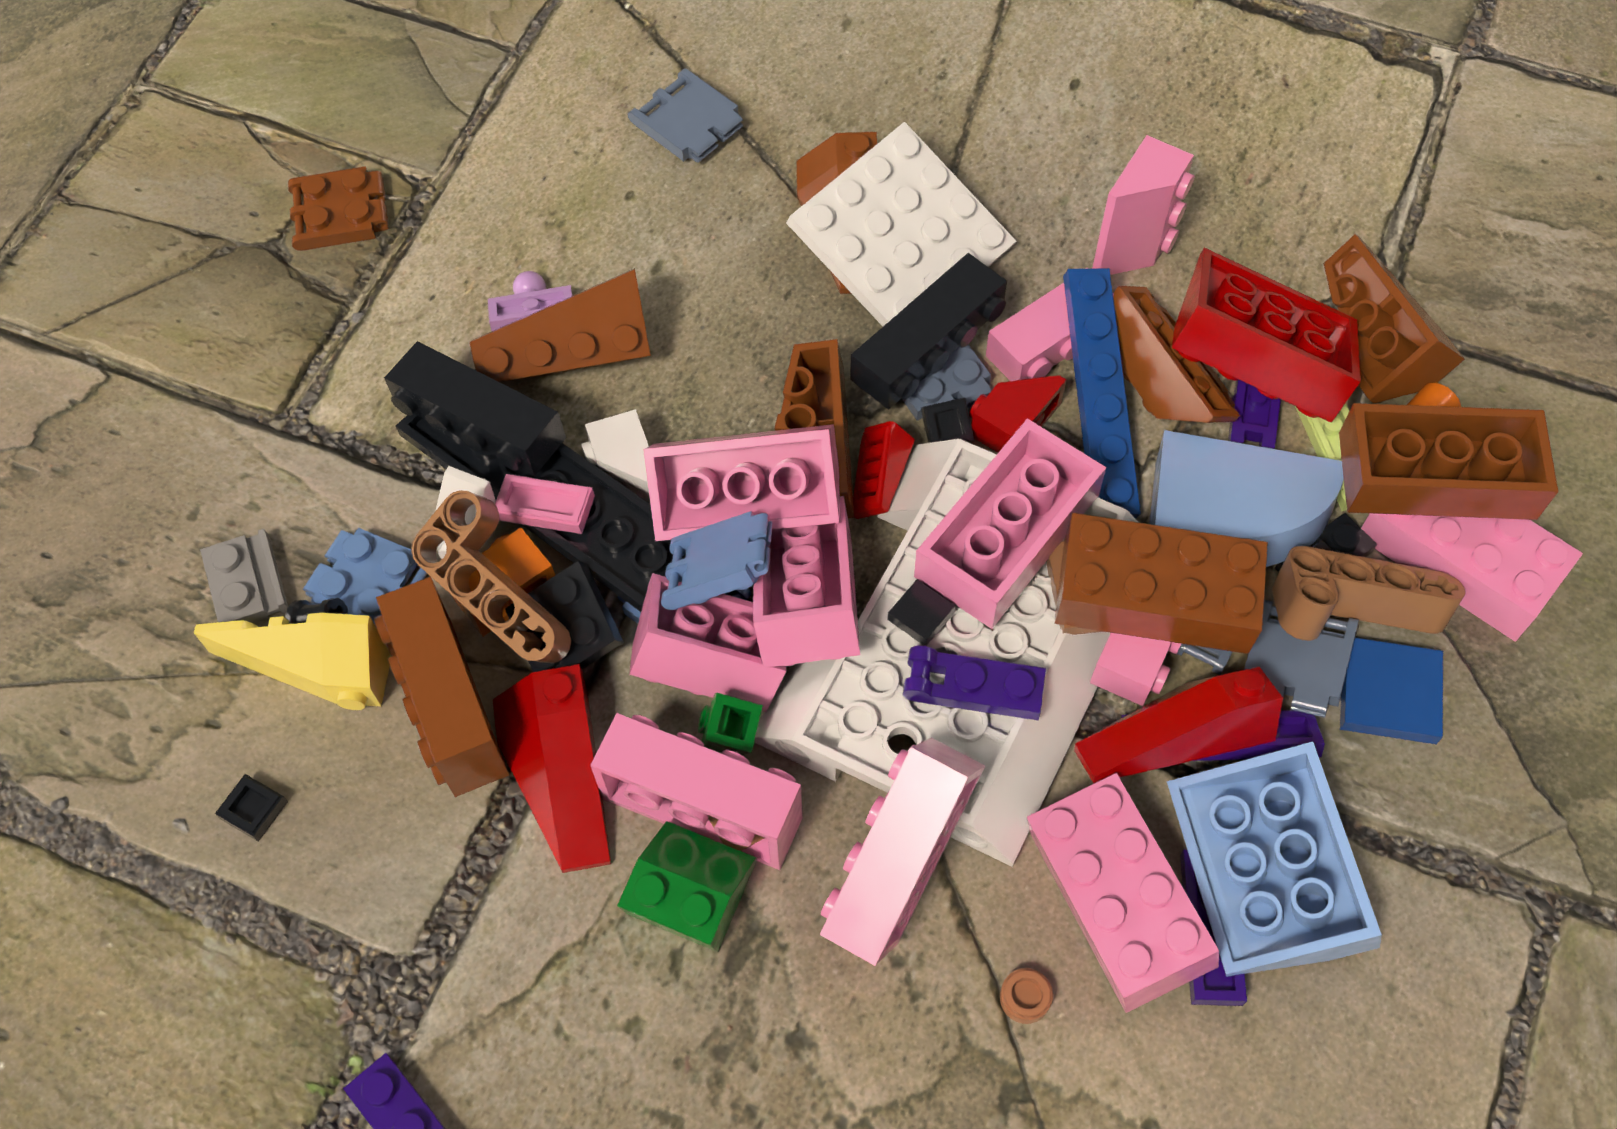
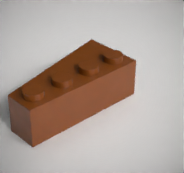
M635 268L470 341L475 370L498 382L651 356Z
M838 340L794 344L783 390L784 400L781 413L777 415L774 429L778 431L834 424L839 466V494L844 496L847 517L855 518L845 376Z

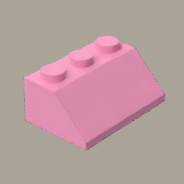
M1146 135L1108 194L1092 269L1109 268L1110 275L1150 267L1154 266L1162 251L1166 253L1171 251L1179 234V230L1174 227L1179 224L1187 206V203L1181 200H1184L1195 178V175L1189 173L1194 157L1193 154Z
M652 573L632 644L629 675L643 678L649 682H658L687 690L696 695H705L712 698L714 693L728 695L763 705L762 711L767 712L786 673V666L763 668L753 624V602L721 594L701 604H690L675 610H668L661 605L662 593L668 589L669 581L665 576Z

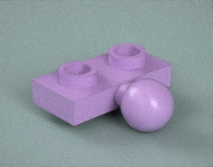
M534 271L520 273L513 282V295L488 299L491 331L573 296L571 285L546 289V283L538 273Z

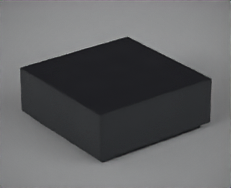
M965 397L920 407L928 443L952 439H962L966 442L974 440Z
M917 579L888 612L887 620L922 645L927 646L955 613V605Z
M244 774L215 815L259 842L288 801L283 795Z

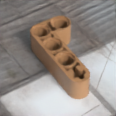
M459 490L451 493L416 535L412 542L411 551L413 559L418 566L519 656L529 661L555 663L562 660L567 655L571 645L570 634L566 627L479 551L499 523L497 506L486 497L469 491ZM475 504L476 516L467 525L465 513L471 505ZM445 541L447 547L446 554L438 562L436 550L439 544ZM478 570L480 573V583L472 592L469 587V578L473 572ZM511 599L515 607L514 614L509 621L505 622L502 609L504 604ZM530 629L533 631L543 632L544 635L542 639L546 643L545 648L540 649L543 644L540 638H538L534 633L525 631Z
M1296 546L1289 551L1272 585V593L1281 627L1294 638L1311 641L1317 639L1321 634L1330 615L1354 618L1425 633H1441L1464 598L1465 588L1456 578L1440 571L1308 546Z

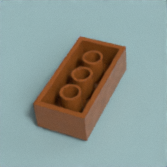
M1353 403L1339 432L1347 513L1537 520L1558 493L1544 410Z
M1072 513L1064 539L1054 624L1077 626L1084 629L1249 654L1262 632L1268 542Z
M425 578L376 597L382 615L375 617L374 622L384 645L387 644L391 657L388 658L391 670L398 685L401 684L406 696V698L402 699L412 725H416L421 738L417 741L426 766L428 768L431 767L437 784L447 783L454 797H457L509 776L453 624L432 578Z

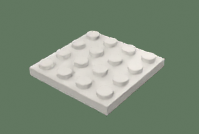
M905 122L790 215L786 222L882 326L895 317L967 253H970L983 264L990 267L1017 242Z

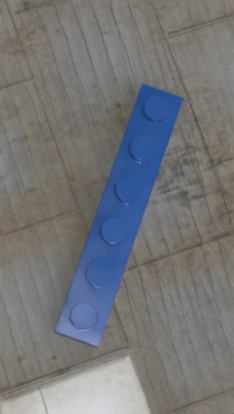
M1067 269L1063 280L1084 454L1106 467L1098 498L1128 510L1136 519L1141 514L1110 269Z

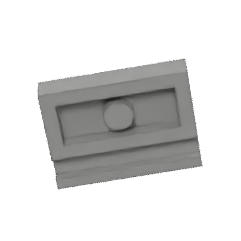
M265 529L258 530V535L249 538L243 535L200 549L218 622L244 620L254 624L269 619L270 614L279 611L286 613L288 603L271 540Z

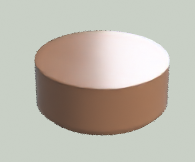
M1029 968L1018 969L1010 973L1004 980L1000 991V1003L1003 1011L1009 1018L1022 1024H1031L1041 1020L1047 1014L1053 1000L1052 987L1047 978L1042 973Z

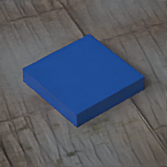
M1355 638L1341 693L1340 730L1437 745L1443 738V651Z

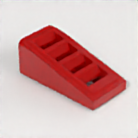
M893 421L866 427L863 432L853 496L854 517L856 519L883 514L889 511L915 439Z

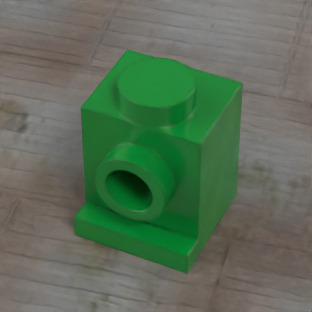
M714 693L711 705H706L703 708L698 724V733L703 734L702 742L704 747L721 753L723 750L734 751L740 755L752 753L763 705Z

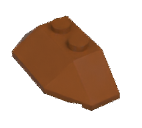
M1118 286L1114 291L1113 300L1123 377L1132 383L1143 399L1142 403L1145 409L1157 419L1205 423L1235 422L1240 414L1235 408L1231 393L1211 366L1201 361H1189L1172 348L1176 320L1165 308L1155 302L1154 295L1147 287Z

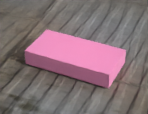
M506 474L495 505L498 508L499 521L582 534L595 495L591 487Z

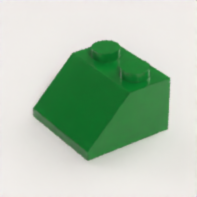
M666 821L638 857L617 907L632 917L719 952L757 858Z

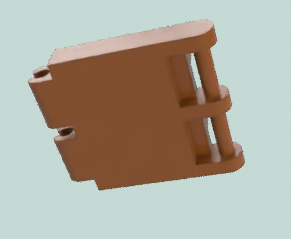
M366 166L296 177L288 181V190L293 194L294 206L290 209V218L295 222L296 235L292 237V247L295 250L303 251L376 239L375 232L385 231L389 228L387 207L385 205L384 178L380 171L368 172ZM301 194H303V198H304V204H303V205H302V200H301ZM303 222L306 224V233H304Z

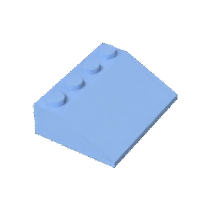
M1313 742L1166 781L1226 977L1325 962L1380 948L1382 934Z

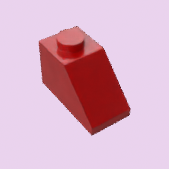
M1057 375L1000 382L987 396L981 394L969 413V416L972 417L971 426L974 439L999 453L1027 418L1043 427L1062 403L1066 379Z

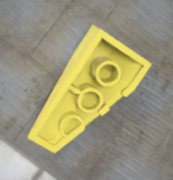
M313 613L307 615L306 623L291 624L287 618L281 616L270 617L268 626L258 627L244 620L196 624L194 634L209 653L333 702L345 709L362 710L365 706L382 707L390 668L388 658L391 657V654L386 644L384 645L375 624L368 615Z

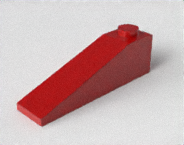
M580 664L532 672L493 699L496 736L499 748L562 873L610 865L611 857L603 799L591 768V763L596 755L587 685Z
M1260 667L1187 682L1075 743L1074 751L1094 784L1115 773L1121 778L1273 742L1276 740L1283 697Z

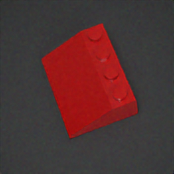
M1205 247L1203 248L1174 327L1172 348L1189 361H1201L1216 368L1227 379L1233 381L1241 380L1256 387L1262 395L1270 399L1279 398L1296 406L1301 413L1308 417H1320L1332 423L1361 382L1357 319Z

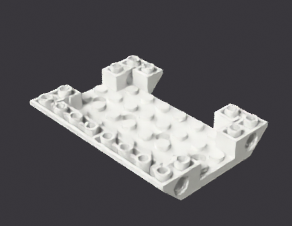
M962 439L918 444L906 463L889 511L877 516L884 521L907 530V533L858 620L860 655L837 660L828 659L791 665L778 687L767 712H764L759 721L754 742L835 782L841 771L888 793L895 781L889 778L888 774L898 755L890 749L888 741L898 734L910 736L916 745L933 738L985 765L951 838L1012 867L1030 831L1026 817L1040 810L1098 686L1091 684L1090 680L1110 636V632L1077 635L1062 633L1060 625L1054 624L1056 607L1051 588V577H1049L1045 562L993 629L955 605V613L927 645V647H931L941 653L1046 668L1039 721L919 703L903 697L904 681L911 674V667L907 664L909 649L913 646L924 645L888 621V612L917 580L914 577L916 550L997 455ZM1098 497L1084 513L1085 515L1138 522L1128 510ZM930 673L931 682L944 685V674Z

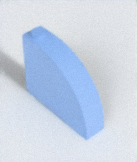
M1164 430L1155 463L1149 524L1268 542L1266 567L1285 561L1293 547H1309L1323 533L1329 522L1344 480L1342 461Z

